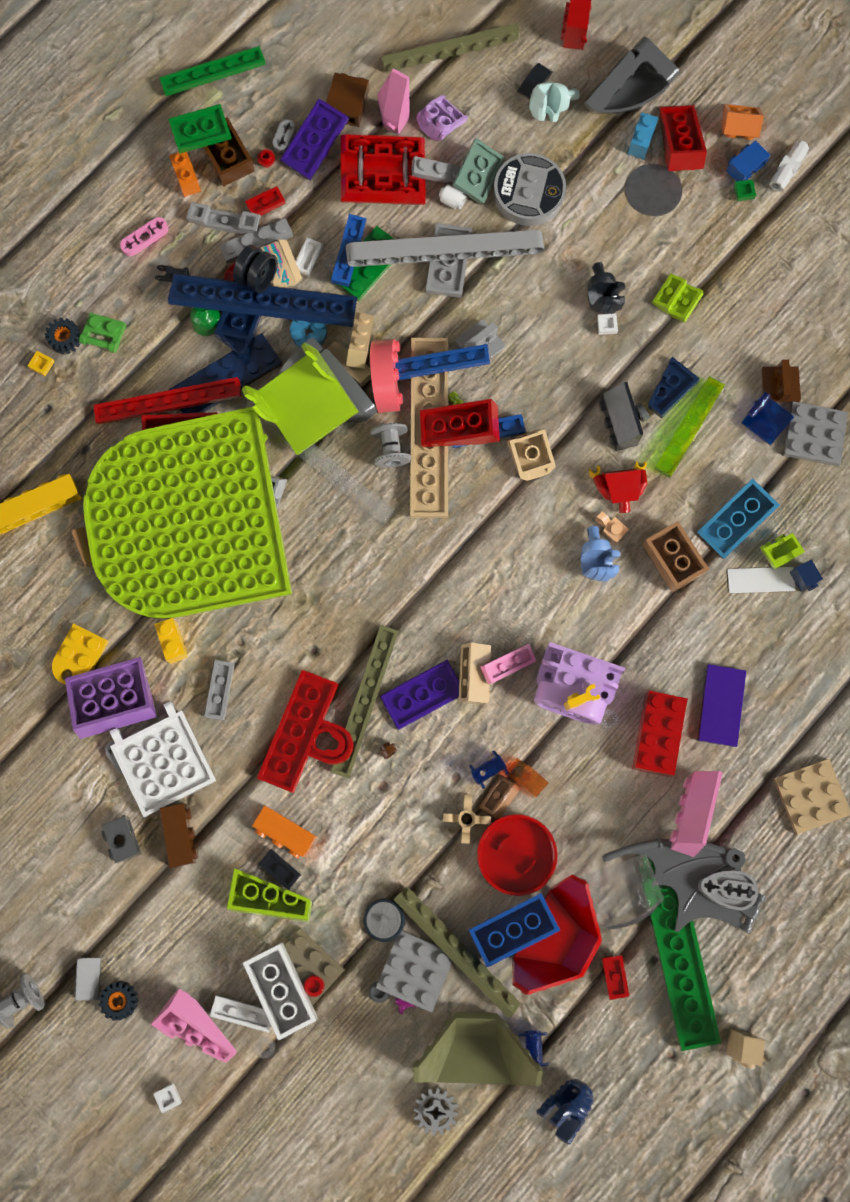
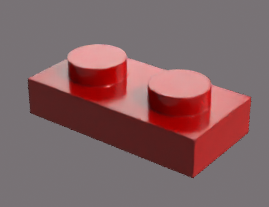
M276 186L246 200L245 204L250 213L262 216L285 205L286 202Z
M622 955L601 958L609 1000L630 997Z

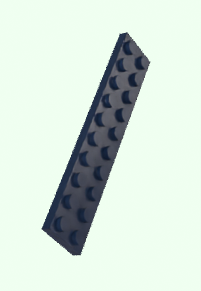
M174 274L168 295V304L353 327L357 297L269 286L263 293H256L249 289L248 286H243L236 281Z

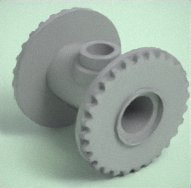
M387 423L372 428L371 436L381 438L383 455L374 460V464L377 467L394 468L410 463L411 455L400 452L399 436L408 431L405 424Z
M27 973L20 975V988L5 997L0 994V1023L5 1028L9 1029L14 1026L13 1014L23 1010L27 1005L31 1004L38 1011L44 1008L42 993L34 979Z

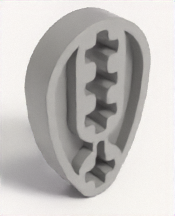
M742 871L713 873L702 878L698 883L699 891L707 899L731 910H746L754 905L758 897V887L755 880L749 874ZM709 881L710 885L717 886L718 888L709 889L708 891L704 884ZM729 884L730 888H737L739 885L740 890L748 888L749 891H752V894L747 897V894L740 893L737 896L736 892H729L727 895L724 887Z

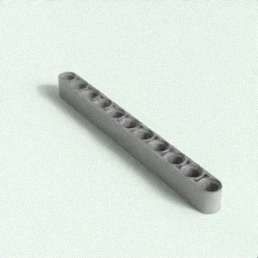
M540 230L352 242L346 245L347 263L352 267L531 255L544 251L543 236Z

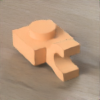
M603 511L595 519L604 527L602 533L615 544L629 530L616 517L610 520Z

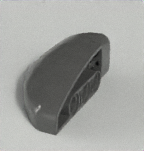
M644 36L616 64L584 102V105L595 114H617L637 109L661 95L680 74V71L649 38Z
M314 338L307 340V344L319 351L359 411L346 422H364L377 413L376 407L347 370L328 349H324ZM302 346L287 360L276 377L307 355Z

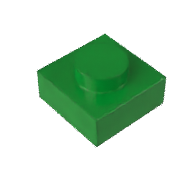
M753 179L735 182L734 189L737 202L756 198Z

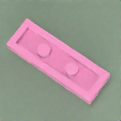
M525 644L480 667L487 683L492 684L536 662V658L530 644Z

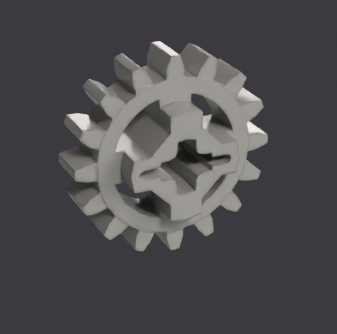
M439 1087L436 1088V1092L428 1088L429 1094L426 1095L422 1091V1100L416 1099V1103L419 1106L414 1107V1111L418 1112L414 1119L420 1120L418 1123L419 1128L425 1126L424 1133L432 1130L433 1136H435L436 1131L443 1135L444 1128L450 1131L451 1127L449 1124H456L453 1116H458V1111L453 1109L458 1107L455 1102H451L454 1099L453 1095L447 1097L446 1089L443 1093H440ZM433 1098L430 1104L424 1105L428 1099ZM441 1098L447 1102L449 1108L443 1106ZM434 1107H438L439 1111H441L438 1112L437 1116H434L433 1112L430 1111L434 1110ZM423 1115L429 1117L431 1124L424 1119ZM443 1118H448L444 1123L439 1125V1122Z

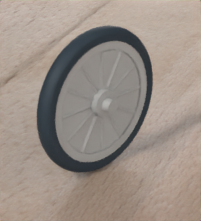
M383 898L374 901L369 905L364 915V926L367 933L379 942H389L396 939L403 931L405 925V915L402 908L391 899Z

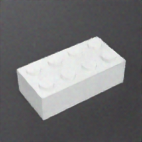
M283 942L243 963L278 1040L318 1019Z

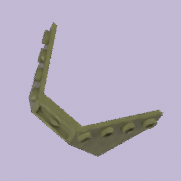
M456 1012L451 1019H447L443 1030L436 1034L433 1043L425 1048L423 1056L420 1060L415 1061L412 1072H414L413 1082L541 1086L543 1075L541 1066L533 1060L528 1049L522 1046L517 1035L511 1032L506 1021L502 1020L497 1013Z

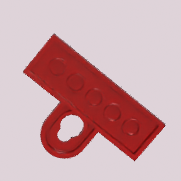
M305 670L301 671L257 779L294 793L309 757L330 765L341 764L350 757L354 746L351 734L342 726L324 720L339 685L337 682ZM328 732L338 741L339 745L335 750H319L316 746V738L321 733Z

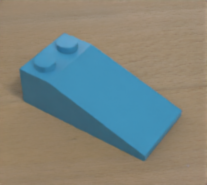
M752 478L697 533L725 559L780 504Z

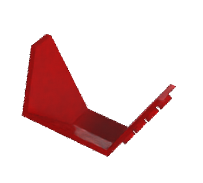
M572 874L551 887L548 891L545 901L560 931L514 954L512 958V986L519 989L521 993L531 995L532 993L584 977L602 942L589 884L585 879Z

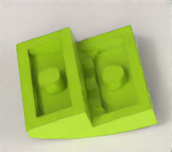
M670 273L652 301V304L668 315L685 323L703 296V290L687 284L686 279Z

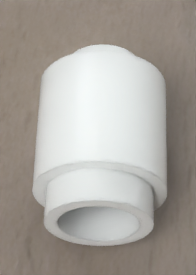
M449 185L442 187L438 195L440 202L453 209L457 208L460 210L466 200L463 192Z

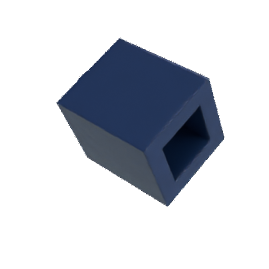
M812 559L789 572L800 592L806 589L809 592L819 587L818 583L823 580Z

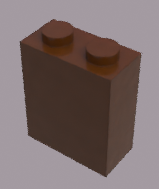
M334 73L326 103L349 118L346 125L360 127L370 91L369 80L363 77L349 76L345 73Z

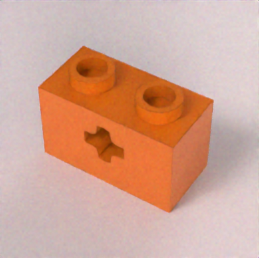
M177 152L169 155L184 197L201 192L187 152L181 154Z

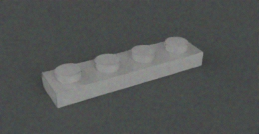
M285 218L257 229L256 233H247L220 244L219 247L226 263L237 260L241 251L250 244L261 248L279 239L287 240L293 237V233Z

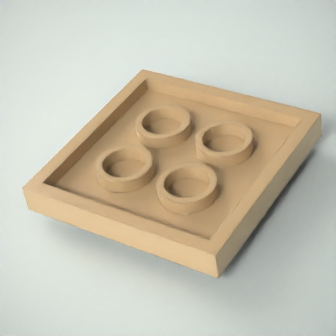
M829 759L773 778L795 835L850 816V808Z

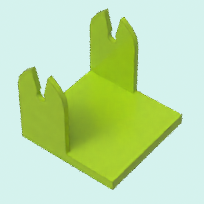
M306 342L301 346L307 355L261 389L256 390L249 386L242 388L244 396L255 403V406L252 408L264 420L276 423L296 455L305 451L359 412L319 351Z

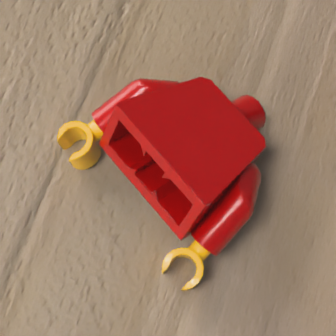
M636 461L634 469L602 472V476L600 475V467L596 466L597 473H593L590 468L589 476L593 479L597 490L605 500H609L612 504L618 503L619 513L630 512V501L639 500V496L643 494L648 484L645 470L647 462L644 461L642 467H640L638 461Z

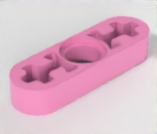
M161 217L154 218L124 238L120 243L123 253L126 256H134L166 235L168 232L166 221ZM160 225L162 226V229H159L156 226ZM143 233L149 234V238L145 241L140 240V235ZM127 245L132 246V249L127 248Z

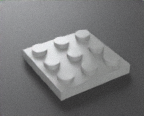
M792 402L783 456L840 466L848 412Z
M402 931L394 942L376 989L432 1013L452 960L440 947Z

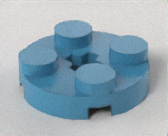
M294 320L290 327V334L298 348L310 338H314L320 345H323L327 338V328L322 323ZM311 328L313 333H310L309 336L306 335L304 330Z

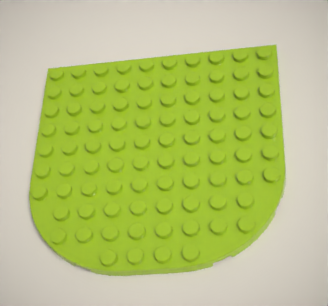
M252 407L135 432L124 437L115 446H111L98 460L89 476L86 496L84 495V520L91 561L96 576L100 579L106 592L120 605L132 612L147 617L170 619L292 595L261 419Z

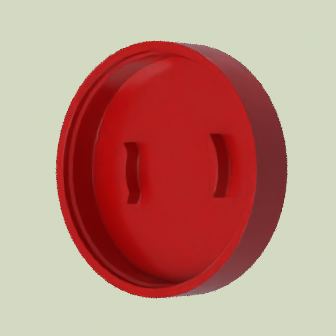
M521 814L504 816L489 825L479 840L477 862L480 872L489 885L504 894L512 896L532 894L549 882L556 869L558 859L556 842L548 828L530 816Z

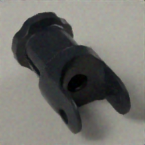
M158 265L157 269L166 271L164 275H156L155 279L162 282H172L174 274L189 275V268L185 267L183 269L174 268L169 265Z

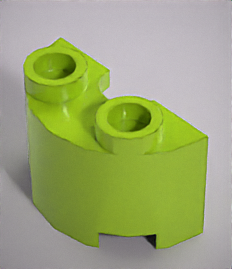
M793 533L788 536L782 534L774 539L776 543L771 544L768 542L760 547L774 570L805 552Z

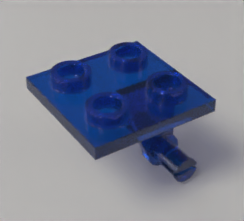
M764 392L758 400L753 402L754 405L747 412L748 415L741 424L771 446L795 416L772 400L768 393Z

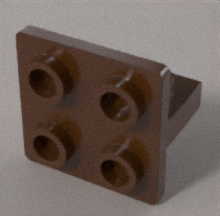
M783 359L777 366L762 367L764 403H792L801 401L798 366H790L789 359Z

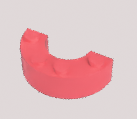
M395 339L372 341L370 346L371 380L378 413L400 411V404H403L402 393H399L397 386L399 371L395 368V362H398L397 352H400V343Z

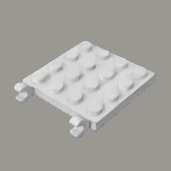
M171 701L163 704L169 717L126 739H123L119 729L115 728L110 731L115 742L114 745L110 746L143 817H147L159 811L160 808L167 807L216 782L215 776L183 711L176 712Z

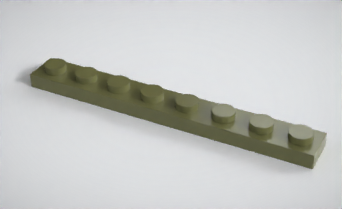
M518 23L385 55L382 56L383 71L386 73L391 72L393 68L396 70L406 67L411 68L414 65L427 64L434 60L446 59L450 56L462 55L466 52L479 51L483 48L495 47L507 42L511 43L518 40L519 26Z
M380 625L345 728L353 738V751L345 762L332 766L331 773L350 779L399 633L398 630Z
M406 886L394 901L479 989L510 1018L521 1003L473 955L458 937L435 916L429 907Z

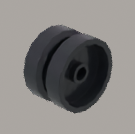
M250 244L241 251L236 260L233 271L234 280L243 286H248L249 289L256 293H263L274 280L278 259L275 255L266 251L263 252L261 248Z

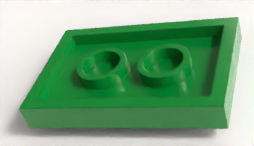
M221 104L168 118L179 154L232 139Z

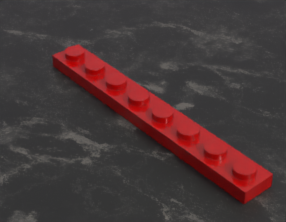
M238 377L105 402L93 405L95 423L99 425L141 417L142 415H151L242 397L240 380Z

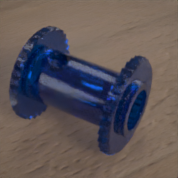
M494 750L492 751L494 757L475 769L471 764L469 765L472 777L482 789L485 788L483 782L497 773L503 771L505 775L508 774L506 764ZM480 771H484L485 775L482 776Z
M541 1030L520 1032L519 1036H525L526 1049L530 1052L533 1060L541 1068L548 1066L549 1062H545L542 1059L541 1037L548 1035V1033Z

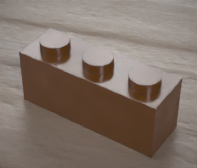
M183 803L160 808L169 868L195 864L199 856L197 847L193 845L195 831L193 827H190L189 819H192L190 807Z

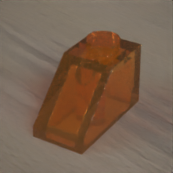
M518 758L505 772L508 777L533 799L549 783Z

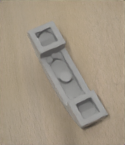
M191 202L187 220L219 231L245 234L256 233L261 216L260 214L244 211L242 214L214 210L210 209L209 205Z

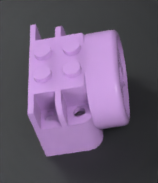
M550 642L545 649L536 676L538 688L534 702L548 711L580 722L598 725L602 722L607 705L614 699L621 674L625 671V668ZM595 684L596 687L590 690V694L592 696L600 695L601 698L599 700L589 701L566 711L564 703L568 700V696L577 692L579 695H582L588 686Z

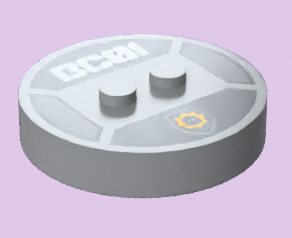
M535 153L519 154L508 159L498 170L494 182V201L501 214L511 222L523 226L541 225L551 220L560 211L566 193V180L559 166L551 159Z

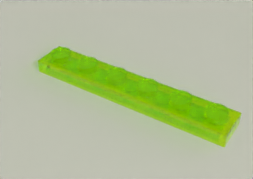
M710 376L708 377L654 469L671 478L725 384Z

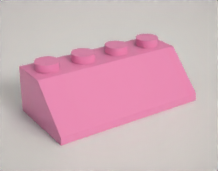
M694 771L690 777H686L683 788H686L685 794H682L679 801L681 810L677 812L674 821L677 824L676 830L672 831L670 837L672 850L695 857L706 845L723 772Z

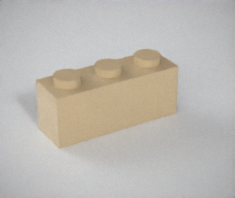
M356 312L348 350L347 366L365 368L374 320L373 315Z
M478 643L461 645L459 703L476 705L489 703L490 684L487 683L480 666L491 661V645Z
M729 1029L726 1054L731 1056L733 1061L742 1064L743 1067L755 1069V1065L762 1066L765 1040L750 1032Z

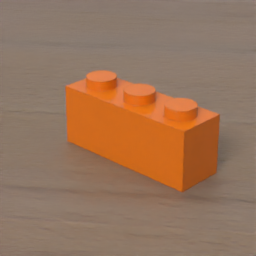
M265 805L252 827L256 828V834L263 838L266 835L271 837L273 844L280 848L283 845L290 849L288 853L298 859L300 856H306L317 838L314 834Z

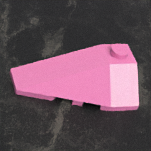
M393 68L378 92L377 100L383 127L389 132L399 135L410 119L409 77Z
M181 989L177 990L170 997L151 1023L152 1026L172 1039L177 1036L185 1040V1045L190 1047L192 1045L202 1048L203 1053L225 1063L237 1052L199 1003Z

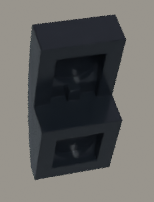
M537 63L524 79L517 92L530 100L533 89L538 84L547 82L553 72L542 64Z

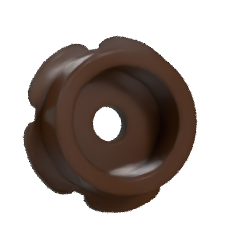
M385 743L380 747L379 755L383 756L384 759L390 758L397 752L396 744Z

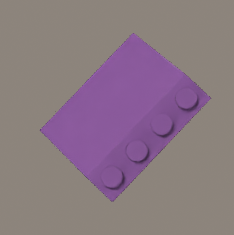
M141 657L65 678L72 727L80 739L156 717L154 701Z

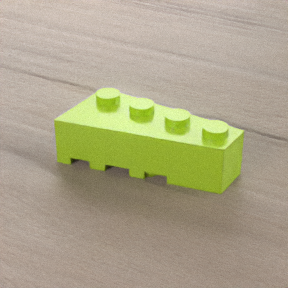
M234 868L227 905L229 911L309 922L312 907L311 899Z

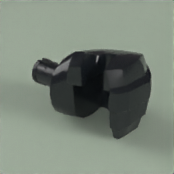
M602 262L593 264L594 276L589 279L587 287L590 309L597 313L614 314L621 310L625 304V296H618L620 292L626 289L625 283L616 281L612 273L605 272Z

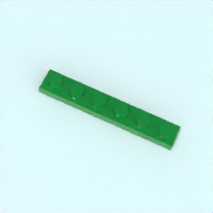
M260 46L159 77L165 96H169L264 66L266 62Z

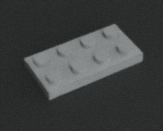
M436 223L434 237L469 235L472 233V228ZM468 259L431 261L426 293L462 298Z

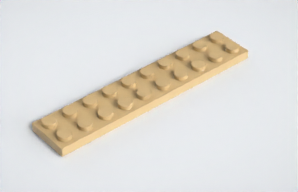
M411 338V357L448 351V338ZM448 372L411 378L410 518H448V446L422 447L420 410L448 406Z

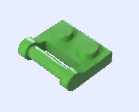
M90 313L83 333L80 334L79 343L84 345L91 344L116 353L126 324L122 321ZM90 334H95L98 336L112 339V341L107 342L104 340L90 337Z

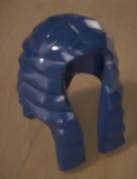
M571 1079L566 1081L564 1085H561L554 1094H551L536 1112L537 1115L545 1119L556 1105L558 1111L551 1117L549 1122L558 1128L555 1132L556 1137L570 1145L576 1137V1132L585 1124L588 1112L592 1110L591 1106L594 1104V1095L586 1083L578 1079Z

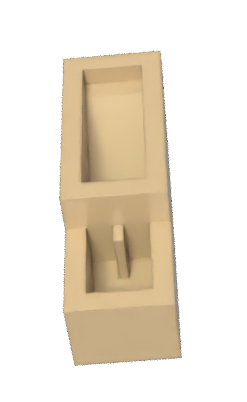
M334 342L327 348L361 388L371 380V370L366 364L364 369L346 365L348 349L337 342Z

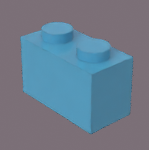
M641 112L628 155L645 159L659 117Z

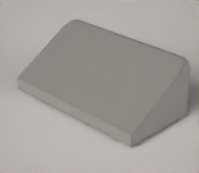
M101 958L77 959L75 1001L99 1000Z

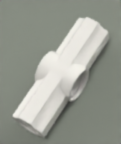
M802 140L796 141L788 155H785L777 169L778 171L769 184L773 191L783 192L790 179L795 176L802 164L801 161L809 150L806 142Z

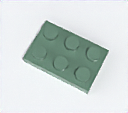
M475 138L452 185L482 205L485 203L505 157L478 138Z

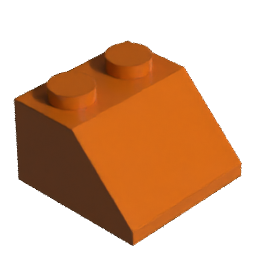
M724 104L722 132L726 134V137L736 138V135L743 136L744 139L753 140L754 137L759 138L764 115L759 107Z

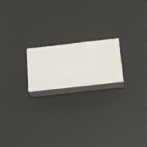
M306 237L295 260L300 274L307 277L310 276L323 249V243Z

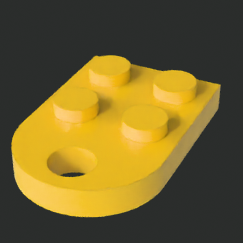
M73 623L53 659L52 672L54 677L66 685L63 679V673L66 670H71L72 676L93 671L109 641Z

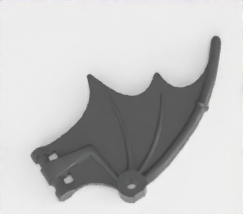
M658 837L654 840L638 842L616 849L602 856L603 861L608 862L624 855L638 854L648 857L653 862L655 872L650 885L670 886L674 889L678 898L675 932H679L687 923L695 919L709 917L727 922L741 931L751 934L753 929L751 926L758 918L761 911L759 909L761 903H764L766 899L764 895L758 893L756 902L746 910H731L713 903L699 891V881L710 874L722 871H741V867L745 863V854L736 848L726 849L722 846L706 842V845L695 857H691L672 850L670 839ZM709 881L704 884L708 891L709 889L718 888L717 886L710 885ZM729 884L724 887L727 895L729 892H736L737 896L740 893L747 894V897L752 894V891H749L748 888L740 890L739 885L737 888H730ZM741 915L746 917L744 924L739 922Z

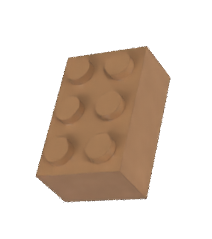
M678 521L649 537L642 544L672 593L704 575L709 570Z

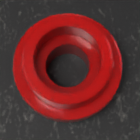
M268 149L261 150L257 155L258 163L265 168L271 167L275 162L274 153Z

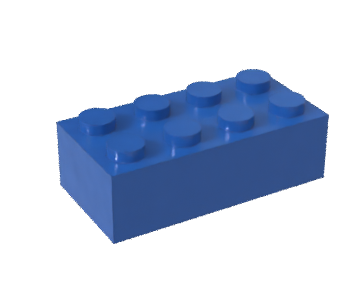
M542 893L469 929L487 968L560 931Z

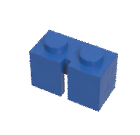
M755 140L750 145L746 144L740 154H735L729 159L726 172L736 182L748 180L753 175L751 172L755 174L766 165L770 154Z

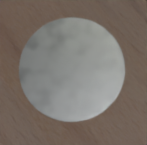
M646 164L640 166L630 174L626 182L625 191L629 203L638 212L648 216H661L671 212L677 207L682 197V185L678 176L673 171H668L667 167L663 165Z

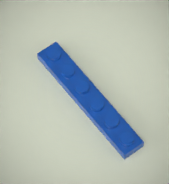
M488 344L399 359L398 362H395V368L399 371V380L488 365L491 364Z

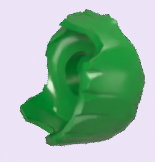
M193 307L190 317L194 331L202 336L212 335L220 320L218 310Z

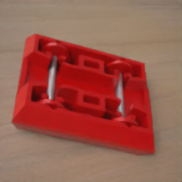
M341 135V202L425 205L426 181L423 178L412 176V159L415 156L425 158V138ZM374 149V153H369L368 151Z

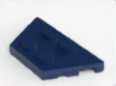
M223 311L215 330V337L240 356L246 358L261 316Z

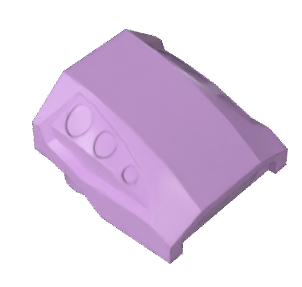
M441 95L418 112L416 119L420 129L433 141H442L445 136L463 125L468 117L464 116L444 95Z

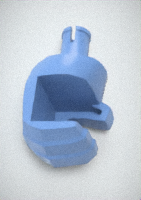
M590 526L587 529L589 542L583 544L581 548L582 575L591 580L608 582L609 579L614 578L619 572V565H612V562L620 557V551L612 549L609 541L600 539L598 526Z

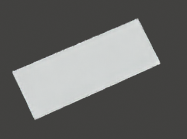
M780 567L775 570L773 568L727 569L729 593L796 591L795 581L789 573L794 568Z

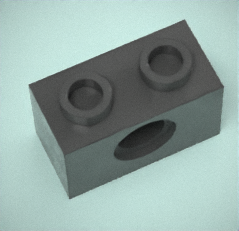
M124 816L102 825L104 830L101 833L104 841H108L110 847L108 854L111 861L114 860L115 863H121L142 855L129 817ZM119 835L124 837V844L122 846H118L116 843Z

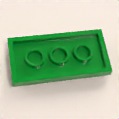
M376 226L362 242L395 239ZM392 264L354 267L349 287L336 285L350 296L357 297L359 302Z

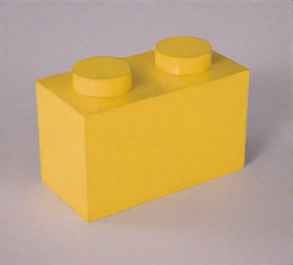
M174 618L154 624L168 663L171 664L189 658L177 621Z

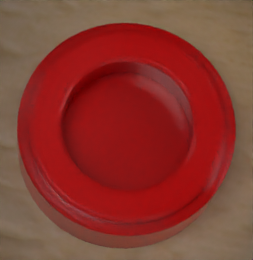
M317 975L308 977L304 982V990L311 997L319 996L325 987L323 979Z

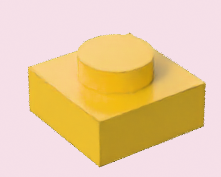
M36 351L28 364V368L45 377L55 361L47 355Z

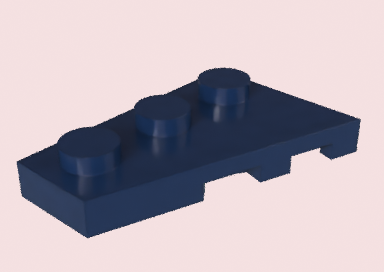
M672 356L667 369L662 375V379L648 403V408L662 419L699 383L700 378Z

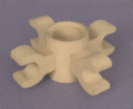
M464 795L463 811L460 814L443 813V822H455L462 827L461 843L466 844L470 842V828L474 824L491 825V817L475 816L471 811L472 795ZM463 814H470L472 816L471 824L465 825L462 823L461 817Z

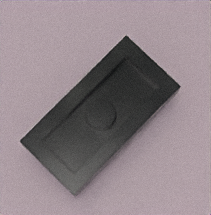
M270 849L258 864L287 890H290L302 875L273 849Z

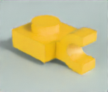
M595 684L588 686L582 695H579L577 692L568 696V700L564 703L566 711L589 701L599 700L601 698L600 695L592 696L590 694V690L596 687Z

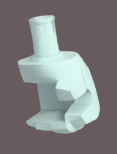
M545 82L538 84L533 89L529 102L532 116L539 121H544L547 114L551 122H556L559 118V113L568 109L570 101L579 99V90L577 88L568 90L561 83Z

